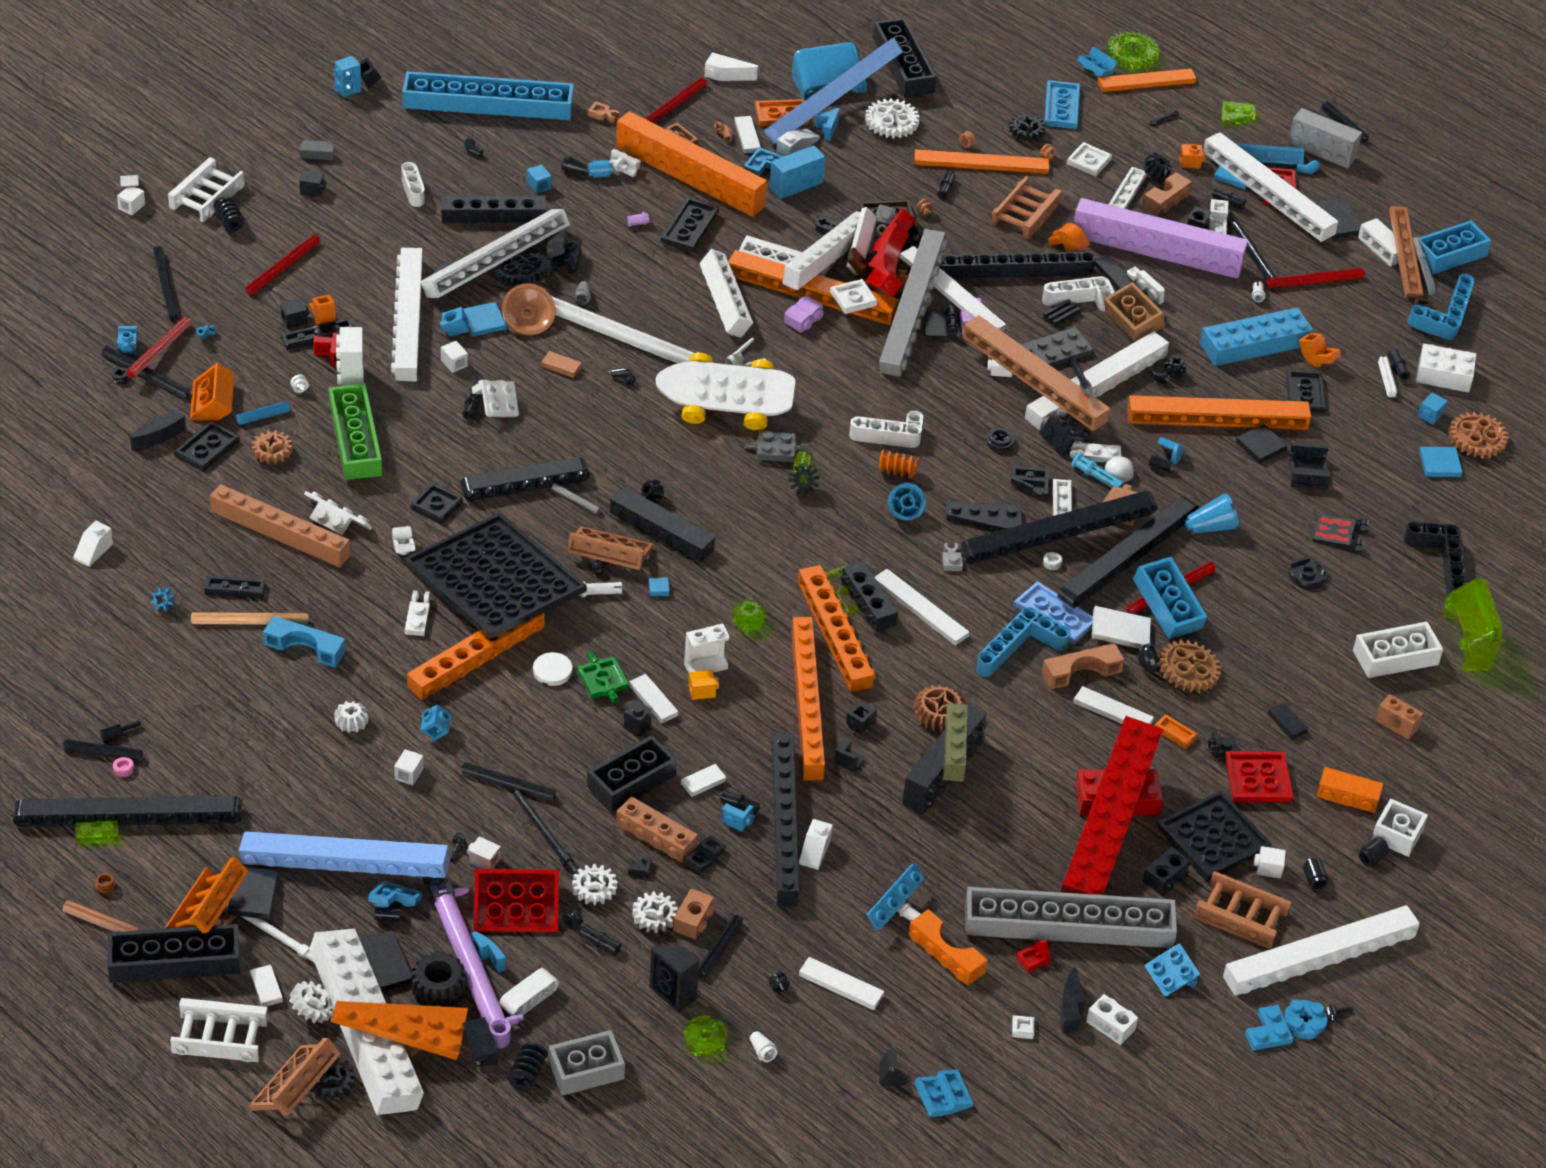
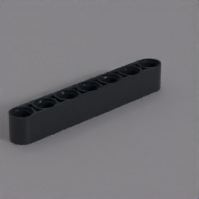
M581 457L467 476L460 481V486L467 501H476L550 488L554 483L560 486L579 483L587 480L590 473L585 460Z

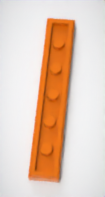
M1192 68L1098 77V84L1102 92L1196 83V77Z

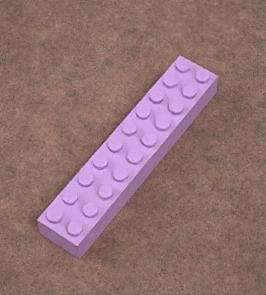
M1084 198L1080 199L1075 211L1074 224L1083 230L1088 241L1237 279L1241 273L1248 243L1247 239Z

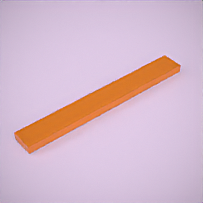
M915 149L914 165L1049 173L1048 158Z

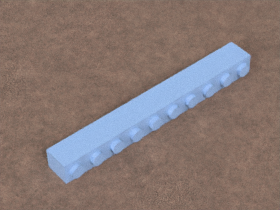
M244 832L239 848L241 862L247 865L446 878L450 862L448 845Z

